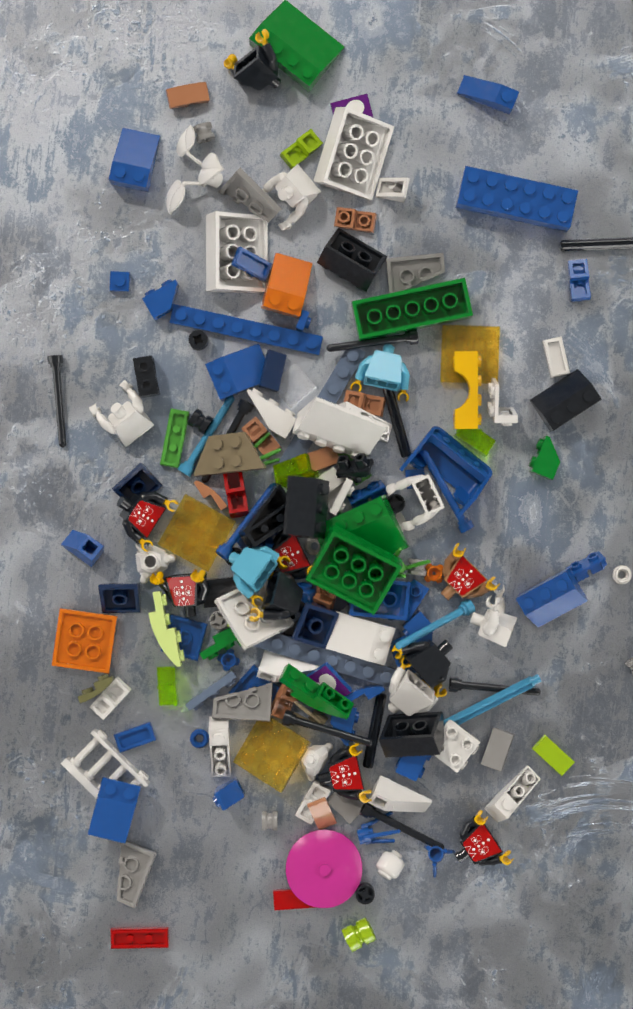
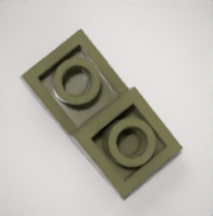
M108 674L97 677L98 681L93 683L95 690L92 687L81 690L82 694L77 696L79 703L86 702L104 691L114 681V675L109 677Z

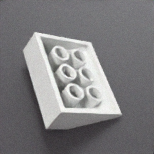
M336 107L313 182L372 200L394 126L348 107Z
M215 211L206 215V292L265 293L268 277L266 281L262 282L231 264L238 247H242L268 261V222L257 215Z
M316 397L298 412L292 433L302 440L314 441L318 446H327L336 453H345L354 459L357 454L365 453L367 457L386 431L388 424Z

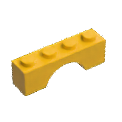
M478 351L453 352V372L461 375L468 385L466 401L462 406L453 410V429H478V425L482 423L481 413L478 414V406H481L482 402L481 394H478V386H481V375H478V367H481V356H478Z

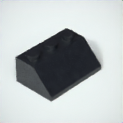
M337 228L325 245L317 263L340 278L352 283L357 288L367 292L387 256L342 229Z
M576 369L530 399V402L548 430L552 432L602 399L592 383Z
M288 476L284 535L306 539H325L328 494L330 491L329 481L318 478Z
M443 712L414 713L411 716L406 714L388 715L379 738L385 758L440 755L444 744Z

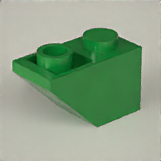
M544 436L543 439L539 438L535 449H538L536 456L531 457L528 465L531 467L529 472L548 480H553L560 460L551 438Z

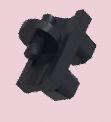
M365 453L355 455L354 460H349L347 455H340L337 460L338 469L336 476L337 478H353L355 483H361L362 477L370 476L371 467L374 465L373 459H367Z

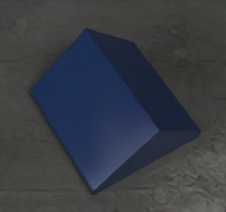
M139 463L112 490L119 497L124 496L130 499L134 493L156 492L163 485L143 463Z
M102 583L98 585L102 613L141 612L140 583Z
M306 602L291 639L326 649L340 613L316 602Z

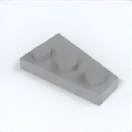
M241 168L234 173L219 191L222 195L227 194L231 196L235 203L244 204L250 212L268 223L281 210Z
M435 253L386 258L389 293L409 289L444 273V254Z
M273 682L213 698L212 718L270 722Z
M126 840V843L120 842L121 852L119 857L120 869L117 901L135 908L157 853Z

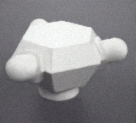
M140 543L135 544L138 550L137 554H135L137 571L141 575L140 582L142 584L148 582L152 573L156 575L159 571L163 572L168 568L169 563L176 561L175 555H168L166 550L146 544L144 549L148 552H145Z
M332 743L313 745L311 747L304 746L300 751L298 759L301 760L302 767L309 781H315L316 774L323 770L328 761V752L333 749Z

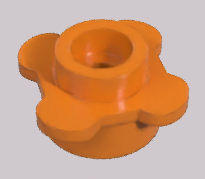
M428 563L425 566L427 572L426 576H424L425 581L441 583L443 581V566L441 564L434 566Z

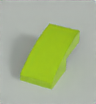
M310 129L297 138L295 143L281 152L280 157L292 170L297 164L299 165L314 153L323 142Z
M545 734L532 747L561 776L575 763Z

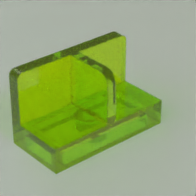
M457 429L453 435L484 457L489 454L490 449L496 442V440L482 432V429Z
M306 453L273 465L275 483H280L284 488H287L288 476L319 477V473L311 469L310 457Z
M177 666L157 667L159 706H178Z

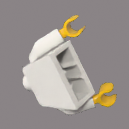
M402 655L400 658L401 666L397 667L390 681L389 700L391 703L388 704V708L394 714L401 710L408 716L414 713L428 712L437 703L438 697L447 695V690L444 688L439 692L443 686L442 684L435 686L433 690L409 669L405 671V668L411 665L403 663L405 655Z

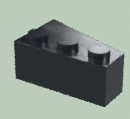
M280 483L273 486L239 531V535L248 548L256 547L284 528L286 492Z

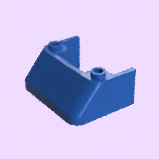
M433 426L399 470L403 471L409 463L416 469H423L426 464L420 452L427 450L442 478L456 489L453 495L456 502L462 505L457 514L460 518L478 498L491 478L492 470L442 428Z

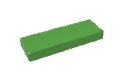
M170 408L160 465L174 468L180 466L190 412Z

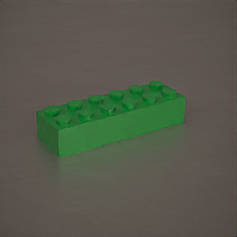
M465 278L351 302L359 341L470 319L473 316Z

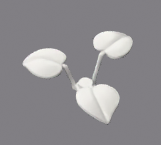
M191 125L180 136L176 151L180 157L186 153L202 169L200 170L198 182L183 181L181 183L180 180H176L172 184L166 200L167 210L170 215L182 203L186 185H200L203 187L210 185L218 188L223 180V175L220 172L224 168L215 153L208 154L203 163L190 153V149L195 142V131Z

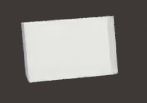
M379 178L376 197L405 203L410 178Z

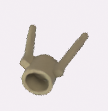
M298 701L294 702L295 705L309 715L307 719L294 712L297 717L323 725L328 720L325 713L316 709L311 712Z

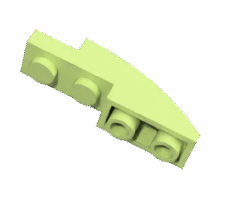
M162 590L152 592L156 611L149 612L148 615L154 635L167 657L177 667L183 665L182 661H185L184 651L180 650L179 642H182L181 633L176 630V627L168 628L171 620L169 613L165 611V606L168 605L166 594H163Z

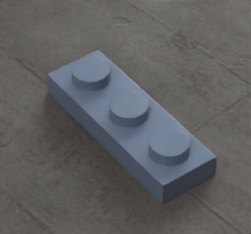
M231 670L185 704L190 711L193 708L195 711L205 705L203 701L208 697L212 700L219 695V689L224 686L228 688L233 685L237 677L235 671Z

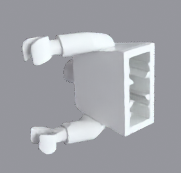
M298 164L289 173L281 172L272 177L262 189L267 193L276 188L279 199L286 201L292 208L296 207L286 221L278 224L281 230L291 229V224L304 215L308 204L321 193L320 189Z
M124 380L119 386L123 387L122 389L127 392L132 403L127 401L123 405L120 403L113 404L111 406L112 413L108 416V419L101 414V410L99 407H96V404L89 407V410L94 418L97 417L96 420L101 427L111 434H116L126 448L152 428L154 424L147 414L143 412V401L136 391L132 390L133 385Z
M421 474L406 477L396 482V484L392 483L386 486L387 494L390 496L398 489L402 490L413 485L425 513L416 516L413 520L402 522L406 531L414 529L415 525L418 526L429 521L441 509L445 508L429 474L426 476Z
M503 584L501 590H494L496 593L495 604H491V596L488 597L486 605L490 609H487L484 616L474 612L470 623L480 626L478 635L506 647L517 617L504 614L505 598L503 593L505 592V586Z

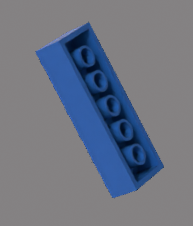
M465 166L455 208L567 232L571 227L578 190Z

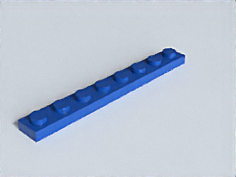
M173 304L169 322L175 325L317 356L320 354L323 336L177 304Z

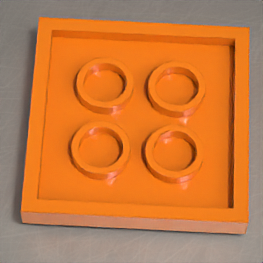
M60 608L52 666L109 674L118 616Z

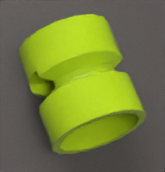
M366 917L356 921L355 926L349 925L341 929L352 952L362 948L363 943L368 945L377 940Z

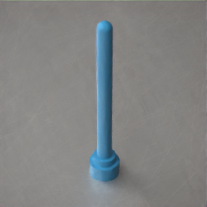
M234 396L225 400L189 459L178 467L179 471L189 477L192 476L195 467L193 465L202 453L208 436H212L233 404Z
M470 599L464 600L460 603L458 609L397 642L396 648L400 650L461 615L469 616L476 611L473 602Z

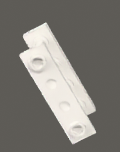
M95 728L91 732L94 738L76 757L71 758L68 756L61 763L96 799L100 784L98 785L94 781V776L113 756L122 765L109 779L118 780L128 770L135 777L130 784L138 786L142 784L146 788L150 783L148 780L149 776L143 770L139 771L107 740L108 736L101 729L98 731ZM101 743L108 752L89 771H84L80 767L81 762Z

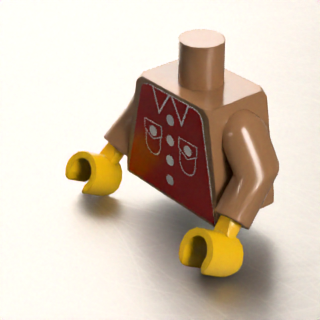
M457 543L444 561L442 574L444 576L443 580L448 586L441 594L449 601L456 593L461 598L472 599L480 597L489 591L496 590L500 586V583L498 585L492 584L496 577L493 576L488 580L463 556L466 548L463 551L457 549L460 544Z

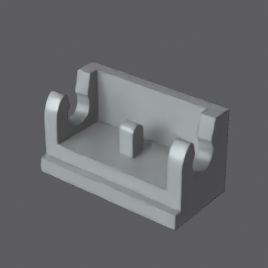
M493 728L481 765L501 772L515 734L499 728Z

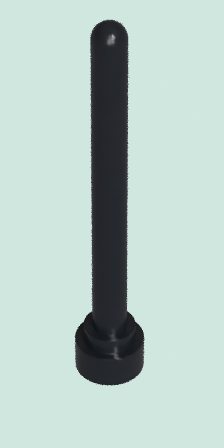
M414 329L402 335L329 344L326 349L329 352L400 342L414 345L419 342L417 329Z
M63 355L47 356L53 372L58 441L60 447H65L66 432L60 375Z
M240 399L237 409L239 411L226 434L237 431L245 414L251 413L254 405ZM212 475L202 476V482L207 483Z
M452 676L449 679V692L461 691V689L500 692L510 687L509 685L464 682L462 679ZM531 688L522 694L538 696L541 690L539 688Z
M286 710L284 713L282 725L290 727V725L294 726L296 724L362 745H373V740L370 738L299 718L293 711Z
M368 802L362 805L359 815L365 818L374 817L431 847L438 846L442 850L444 849L442 843L377 811Z

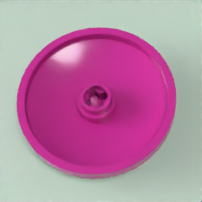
M328 829L314 830L300 837L291 847L286 859V878L291 890L301 901L317 908H331L347 901L357 890L362 877V860L356 846L345 835Z

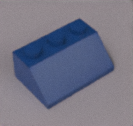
M569 567L520 593L516 598L525 616L537 627L588 601Z

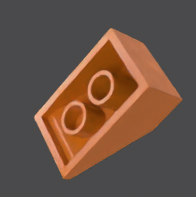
M275 253L261 308L293 318H299L306 296L312 263Z

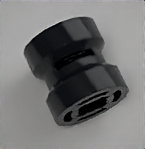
M197 408L187 424L191 427H198V431L205 434L214 418L209 415L204 416L203 412Z
M392 494L387 498L394 513H399L404 509L405 500L401 495Z

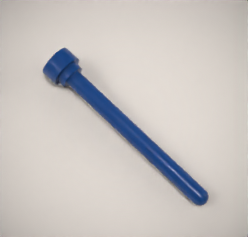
M422 450L420 452L421 457L458 519L459 531L462 534L474 527L473 522L468 517H465L464 514L460 518L457 516L460 507L427 450Z
M271 483L227 543L219 545L215 552L221 558L228 561L233 551L232 547L241 537L239 531L273 486L277 485L276 483Z

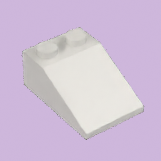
M338 612L340 614L326 649L385 665L395 628Z

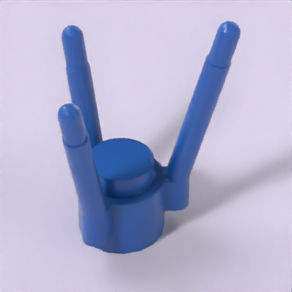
M390 811L385 815L390 816L393 814V811ZM374 819L368 823L361 824L362 828L357 829L360 844L366 843L368 845L394 843L395 839L375 838L401 833V830L374 833L373 828L369 827L380 821Z
M424 845V849L429 851L428 856L433 862L434 878L437 877V863L443 860L444 854H453L455 850H442L438 846L430 847Z

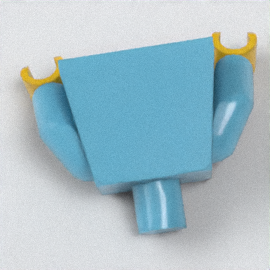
M385 344L383 351H374L373 355L366 357L359 364L355 375L356 381L351 384V390L354 384H359L360 389L358 392H360L363 387L361 381H363L364 385L397 391L398 401H400L401 394L406 395L405 402L409 400L406 390L409 388L410 373L406 364L402 362V357L394 354L395 347L393 345Z
M267 546L254 547L252 549L246 547L241 554L232 552L228 559L233 564L231 571L234 573L233 580L237 589L247 599L250 598L252 600V605L255 608L259 607L254 603V600L259 598L263 602V598L255 596L254 592L258 594L277 565L281 569H287V566L282 564V560L290 562L288 556L280 557L279 553Z

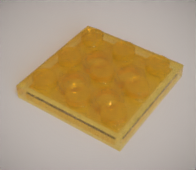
M442 325L440 383H466L461 375L453 372L454 351H478V356H481V367H478V375H481V384L491 383V378H496L498 381L500 327Z
M185 494L158 545L209 572L218 555L215 552L219 545L225 543L236 521Z
M272 717L270 722L256 721L233 762L277 791L283 792L311 741L287 726L282 725V723Z

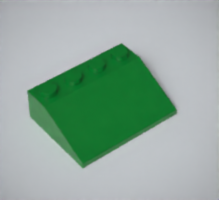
M284 0L258 26L249 38V43L253 48L258 45L262 47V43H258L255 36L259 32L261 37L264 38L262 30L266 29L269 32L267 42L271 44L279 63L278 68L308 92L311 91L345 48L287 0Z
M385 494L326 521L325 538L333 524L391 554H394L399 548L403 550L409 547ZM317 539L320 546H322L325 539Z
M333 524L305 580L375 615L403 567L402 559Z

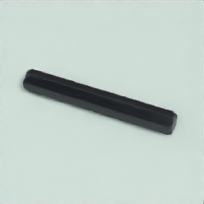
M633 237L562 240L560 242L561 251L633 248Z
M383 389L401 457H408L411 451L395 393L392 390Z
M384 693L376 695L368 734V738L373 740V745L366 746L363 759V767L373 768L387 697Z

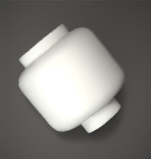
M395 850L383 852L376 864L377 873L388 880H391V878L396 879L405 865L401 859L402 855Z

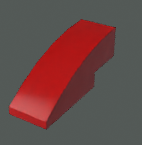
M243 472L223 474L230 517L247 516L249 507Z

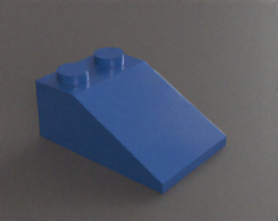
M123 128L112 161L109 175L110 183L149 192L160 135Z
M258 343L206 363L205 366L220 400H226L231 396L258 386L265 357Z
M395 580L375 615L351 603L348 605V614L352 616L407 621L411 582Z
M102 777L87 835L126 843L141 786Z

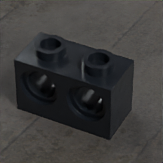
M150 355L133 358L139 397L146 398L160 395L154 357Z

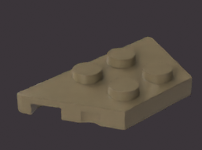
M238 432L208 436L194 476L201 477L266 469V465L261 461L248 433Z

